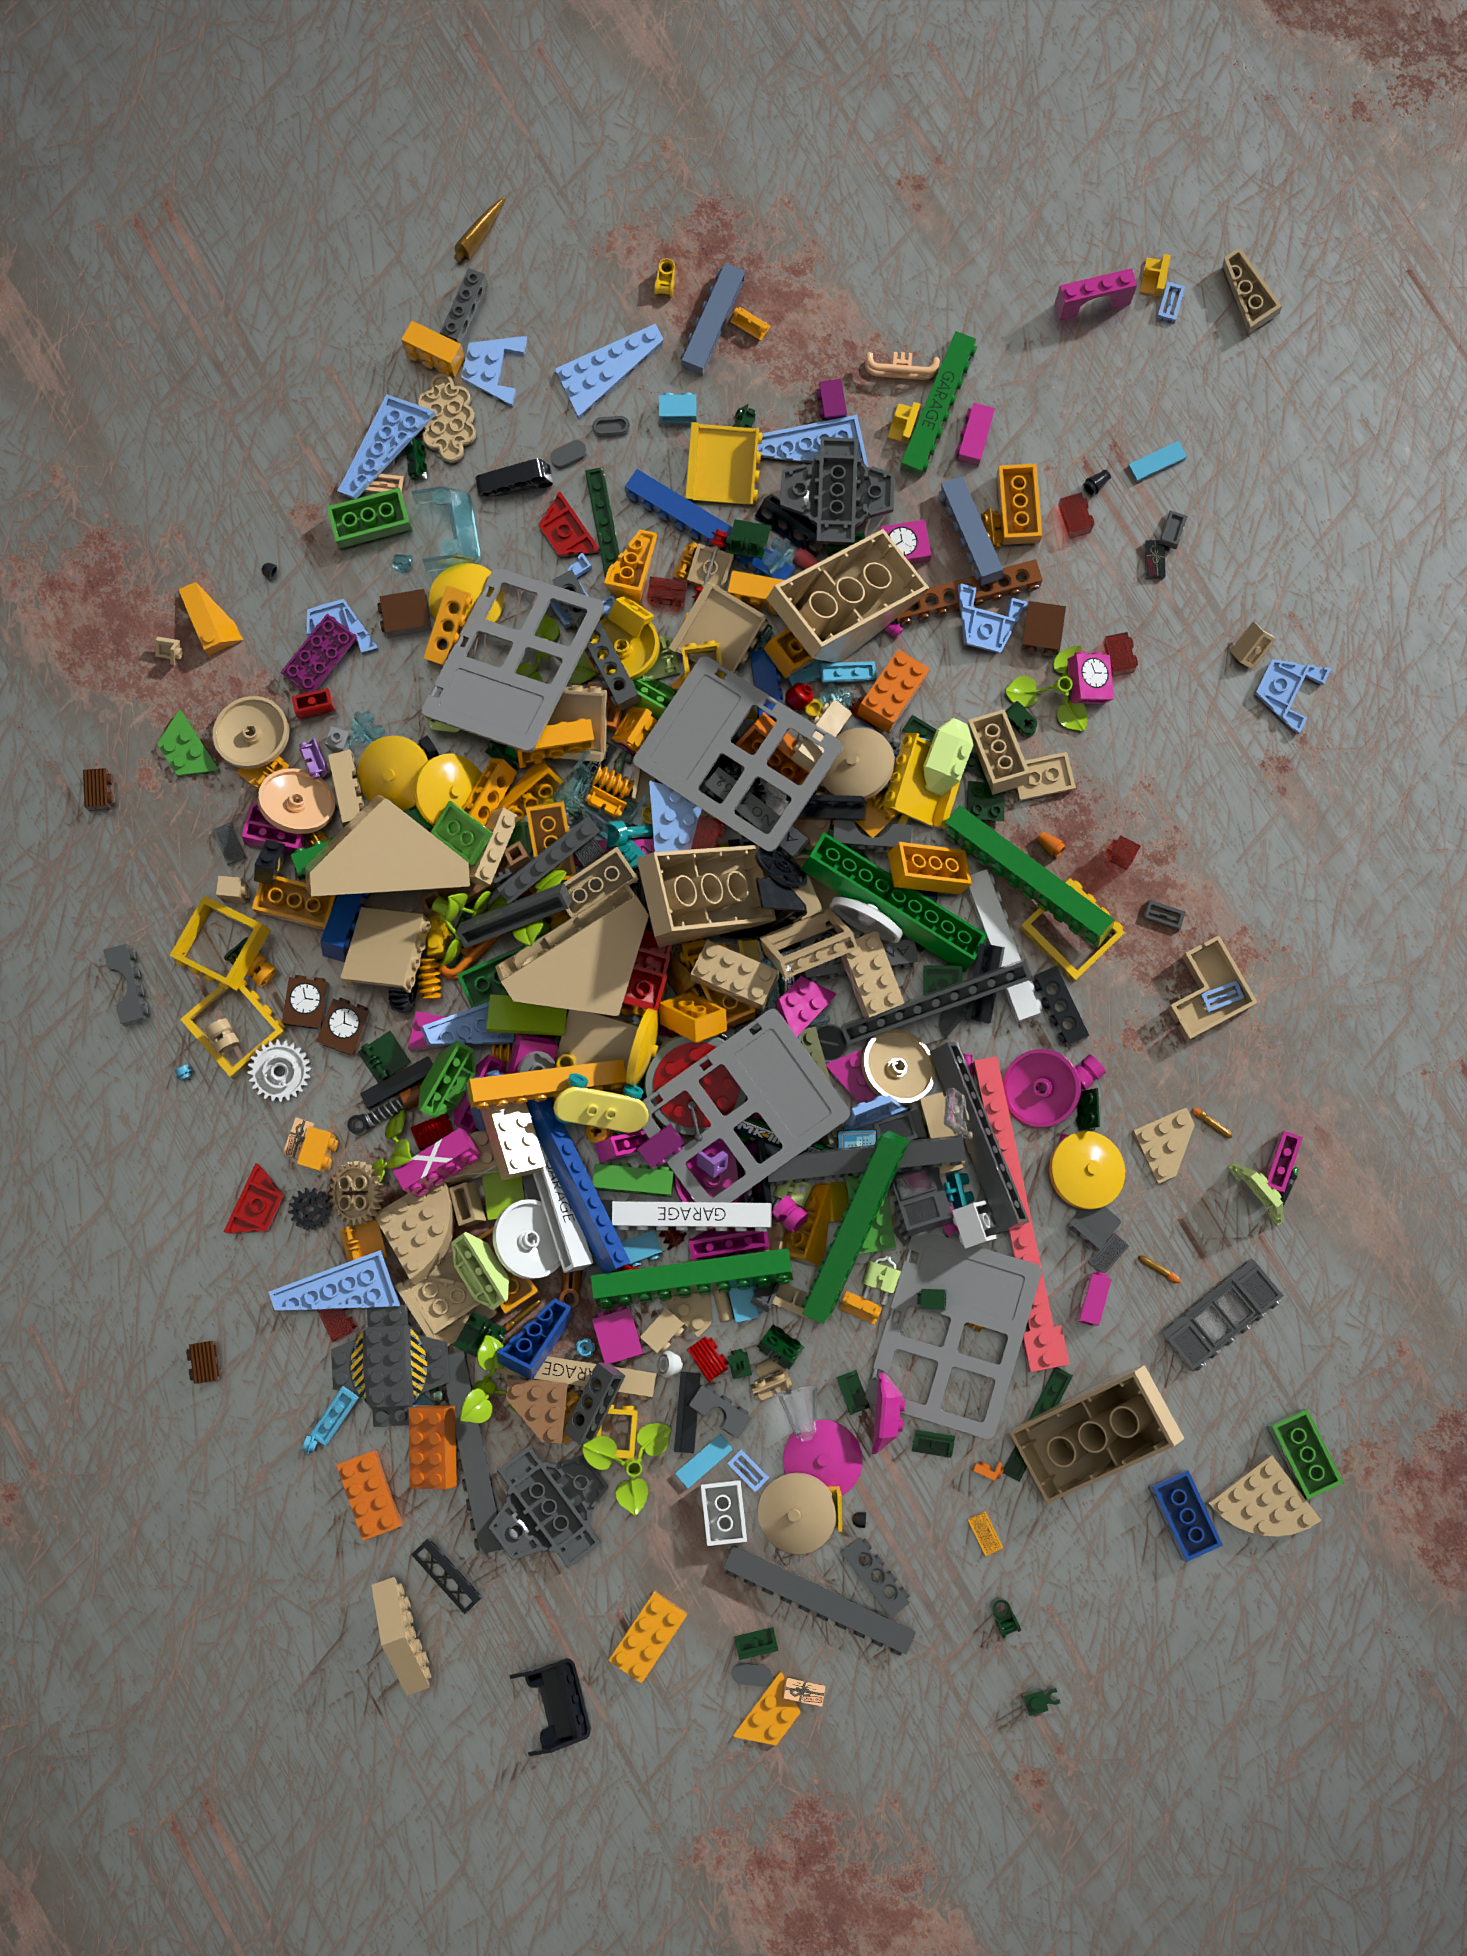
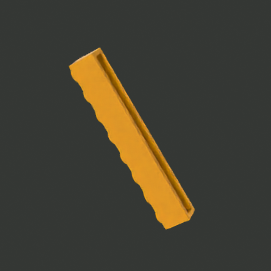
M624 1060L469 1079L467 1091L470 1107L485 1109L489 1105L495 1104L497 1107L508 1105L510 1102L523 1104L527 1100L533 1099L537 1102L544 1101L548 1097L556 1099L561 1092L568 1089L569 1084L567 1080L572 1073L586 1077L588 1079L586 1088L619 1091L626 1085Z

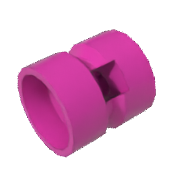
M1090 1054L1081 1061V1066H1075L1080 1077L1081 1088L1084 1091L1094 1084V1079H1099L1106 1073L1101 1063Z
M786 1196L774 1207L772 1216L779 1222L783 1221L784 1227L791 1233H794L804 1224L809 1214L803 1208L796 1207L797 1203L791 1197Z

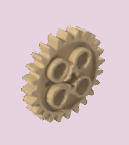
M346 1162V1165L340 1166L341 1170L335 1171L337 1177H332L335 1183L329 1185L333 1188V1191L329 1192V1195L333 1196L330 1203L335 1204L332 1210H338L336 1216H341V1221H347V1224H366L367 1221L373 1220L372 1216L378 1215L376 1209H381L378 1203L384 1201L380 1198V1195L384 1194V1191L380 1190L383 1183H378L381 1176H375L377 1170L372 1169V1165H366V1162ZM345 1191H369V1194H368V1195H344V1192H345Z

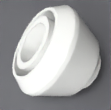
M665 1351L660 1355L658 1371L664 1378L677 1375L682 1370L683 1362L678 1355L671 1351Z

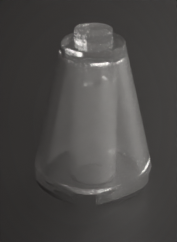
M811 1385L779 1392L778 1398L796 1438H801V1442L813 1440V1436L816 1435L817 1425L816 1386Z

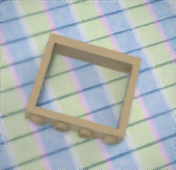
M830 908L759 937L764 954L785 979L858 949L853 932ZM830 921L832 924L826 926L825 922ZM831 928H834L838 933L835 936L784 957L778 951ZM790 966L791 970L786 972V967Z

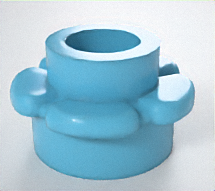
M189 1064L174 1070L176 1073L175 1078L179 1077L180 1080H184L192 1076L190 1072L193 1069L190 1068Z
M588 1338L578 1341L576 1344L577 1354L580 1357H591L593 1351H595V1344Z
M306 1436L301 1450L307 1452L306 1455L309 1452L314 1453L318 1442L314 1440L315 1436Z

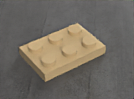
M1063 752L1025 760L1030 772L1029 784L1016 788L1019 801L1075 790L1076 786L1068 753Z

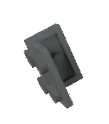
M1104 1206L1093 1210L1080 1209L1067 1226L1077 1238L1080 1236L1085 1241L1084 1244L1089 1249L1098 1251L1121 1224V1220Z

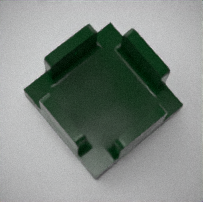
M923 965V995L963 981L962 966Z

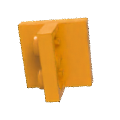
M630 707L611 739L616 743H623L637 753L658 721L651 716L653 712L649 709Z

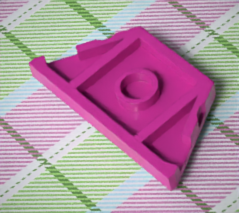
M801 976L776 1000V1005L781 1016L798 1037L837 994Z

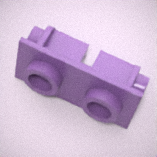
M315 738L308 744L306 742L299 744V751L303 760L311 761L305 764L309 776L313 780L320 777L323 779L328 773V768Z

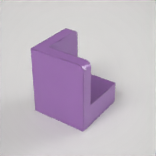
M723 1150L716 1156L712 1153L706 1155L700 1151L697 1153V1166L715 1178L728 1168V1154Z

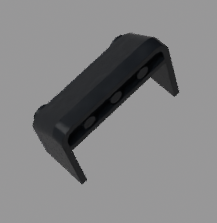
M757 878L756 884L761 908L774 909L776 921L720 934V937L760 941L759 937L793 924L807 914L806 904L791 887L785 886L774 879Z
M570 1658L561 1659L509 1675L510 1679L525 1676L529 1687L540 1688L549 1727L544 1728L540 1733L542 1747L528 1752L529 1756L552 1753L589 1737L591 1731L573 1660Z

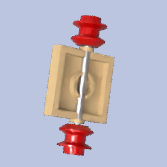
M718 529L715 532L711 531L714 538L710 539L709 542L714 545L713 547L699 543L697 545L687 580L699 583L702 586L694 588L697 591L696 596H692V598H695L694 602H696L708 581L724 589L734 554L726 553L718 548L727 546L724 543L727 538V532Z

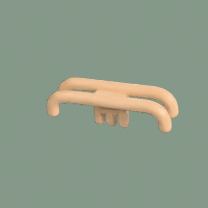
M871 352L866 354L865 368L869 374L876 377L930 380L938 373L940 359L935 357L932 365L929 367L911 366L912 353H908V360H906L905 352H901V359H897L898 353L894 352L893 364H881L874 362Z

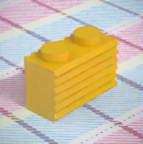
M440 916L427 917L431 922V928L426 937L427 955L432 958H439L435 961L444 960L447 950L452 943V931L440 919Z

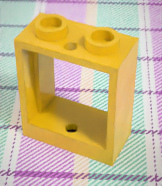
M706 641L704 645L698 646L696 643L686 644L682 648L685 678L690 673L688 655L716 651L717 663L722 665L720 643ZM719 670V678L724 680V673Z
M611 1405L607 1414L632 1415L630 1450L617 1449L614 1456L626 1459L635 1458L638 1411L634 1410V1406H622V1409H614V1405ZM602 1425L596 1437L601 1436Z

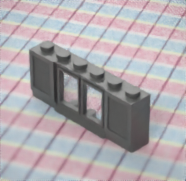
M918 1109L873 1123L876 1139L888 1130L909 1140L928 1139ZM923 1165L922 1169L911 1170V1167H904L903 1171L895 1173L889 1188L891 1194H896L898 1200L894 1204L897 1213L901 1212L903 1219L900 1220L903 1232L907 1231L908 1235L912 1236L954 1223L937 1167L931 1168L930 1165Z
M1249 1259L1244 1266L1233 1272L1232 1276L1221 1282L1216 1289L1205 1295L1199 1303L1188 1309L1182 1317L1176 1319L1171 1326L1159 1334L1189 1371L1194 1369L1198 1371L1205 1365L1204 1361L1209 1357L1212 1359L1221 1352L1219 1348L1224 1344L1228 1346L1234 1342L1236 1334L1246 1332L1251 1327L1249 1324L1253 1320L1259 1321L1266 1315L1265 1311L1268 1308L1273 1309L1281 1303L1279 1299L1284 1295L1253 1259Z

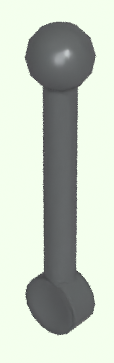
M691 1101L688 1103V1108L691 1110L694 1123L695 1140L700 1142L703 1137L700 1135L694 1110L696 1104Z

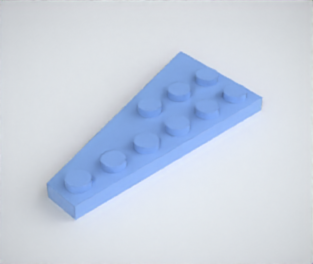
M656 324L555 368V372L578 419L589 408H592L603 395H606L622 381L626 374L632 369L634 370L645 357H648L664 343V339Z
M386 394L337 490L338 493L352 499H357L436 413L428 408Z
M857 415L763 433L762 444H758V452H761V458L812 463L814 458L820 454L821 437L858 438V456L869 467Z
M649 781L655 852L692 850L702 809L666 785Z
M489 1002L421 1027L428 1046L451 1045L456 1041L465 1045L514 1044L516 1033L486 1031ZM524 1034V1035H531V1036H537V1037L547 1038L546 1035Z
M381 1250L269 1291L275 1311L400 1306Z

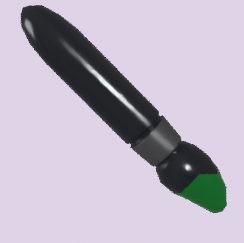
M1298 1167L1292 1169L1285 1192L1280 1194L1283 1206L1298 1177Z

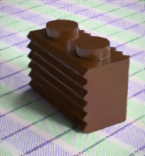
M106 768L84 769V807L88 811L111 809V803H114L113 792H110V785H113L112 773Z
M216 1341L189 1344L186 1355L187 1360L191 1361L192 1369H189L190 1380L194 1384L220 1381Z

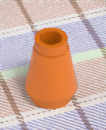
M1044 831L1037 838V841L1051 857L1055 856L1058 858L1066 848V845L1063 844L1064 841Z

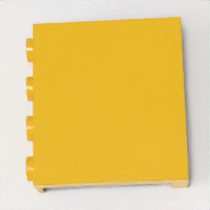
M691 422L686 499L753 505V501H757L758 490H755V482H759L760 471H756V464L760 463L761 460L758 444H762L763 433L759 432V428L706 425Z
M905 733L899 755L896 758L895 768L890 778L888 791L885 794L883 806L932 828L945 829V822L950 817L960 781L943 796L926 790L923 765L932 743L918 737V733Z

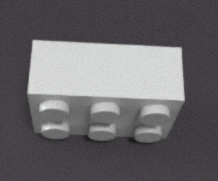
M988 1200L952 1210L953 1222L959 1229V1239L965 1248L985 1244L1007 1236L1006 1232H1000V1229L997 1227L996 1219L988 1205Z
M741 1480L701 1484L707 1546L747 1542Z

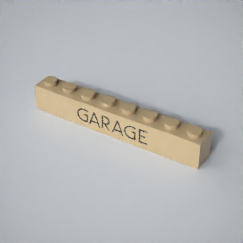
M547 1357L533 1379L568 1383L567 1388H570L571 1385H578V1390H584L596 1364ZM507 1367L496 1369V1373H500L501 1378L508 1379L514 1375L520 1376V1379H528ZM615 1367L625 1375L617 1396L629 1397V1394H635L637 1399L648 1400L649 1397H653L657 1373Z

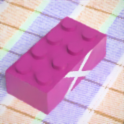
M458 1128L412 1157V1161L393 1169V1172L404 1191L415 1197L425 1195L431 1187L444 1183L447 1177L460 1173L461 1169L466 1165L476 1163L482 1154L473 1137Z

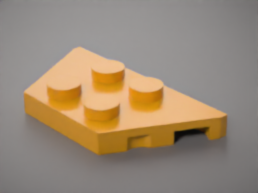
M782 1672L777 1674L734 1732V1737L777 1745L801 1711L796 1701L782 1699L785 1684Z

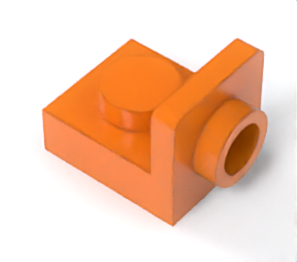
M981 1461L980 1464L974 1463L972 1471L995 1481L996 1478L1000 1479L1004 1468H1002L1003 1463L997 1461L994 1470L991 1471L992 1466Z

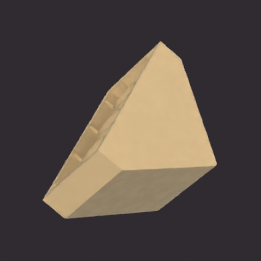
M882 529L775 585L766 599L812 659L839 663L843 662L919 601L929 587L885 530Z
M376 795L305 866L306 891L310 896L468 887L470 886L469 863L391 801Z
M758 845L653 852L637 858L653 932L659 948L776 921L774 909H763L760 905L756 879L767 878L766 873L759 867L755 859V854L760 849Z
M625 883L534 941L532 947L526 946L496 965L495 968L500 981L514 1002L618 1016L649 915L636 894Z
M1145 1365L1112 1375L1009 1432L1047 1504L1174 1447L1184 1439Z

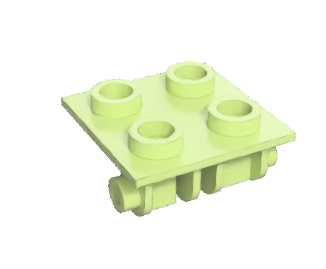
M659 637L660 651L658 658L651 669L642 675L643 678L655 680L681 673L676 653L669 649L672 643L671 637Z

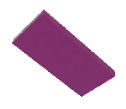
M326 614L280 673L306 694L308 692L311 693V691L315 692L358 637L329 614Z

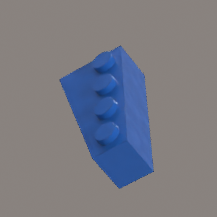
M765 650L750 651L755 687L780 702V700H783L782 688H778V684L781 683L780 672H776L777 666ZM768 700L764 704L771 711L775 706ZM757 707V714L759 718V716L765 711ZM766 713L772 720L777 722L776 718Z
M370 893L337 895L320 940L324 957L345 962L361 907L364 908L365 898L368 899Z
M554 1298L537 1314V1317L531 1323L528 1322L517 1336L514 1335L504 1348H500L497 1351L498 1363L533 1380L572 1320V1306Z

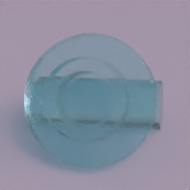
M393 555L392 565L396 570L404 572L410 569L413 555Z

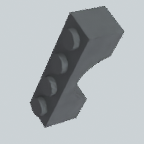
M835 820L833 838L847 847H855L857 851H867V848L875 849V852L883 853L891 850L898 842L911 843L912 825L892 824L887 833L880 837L872 838L860 833L854 821Z
M127 944L104 949L108 969L122 973L127 981V993L123 1000L116 1005L120 1024L128 1026L147 1021L146 1015L149 1012L146 1003L143 1004L142 1000L144 990L138 982L140 972L134 964L136 959L134 949Z

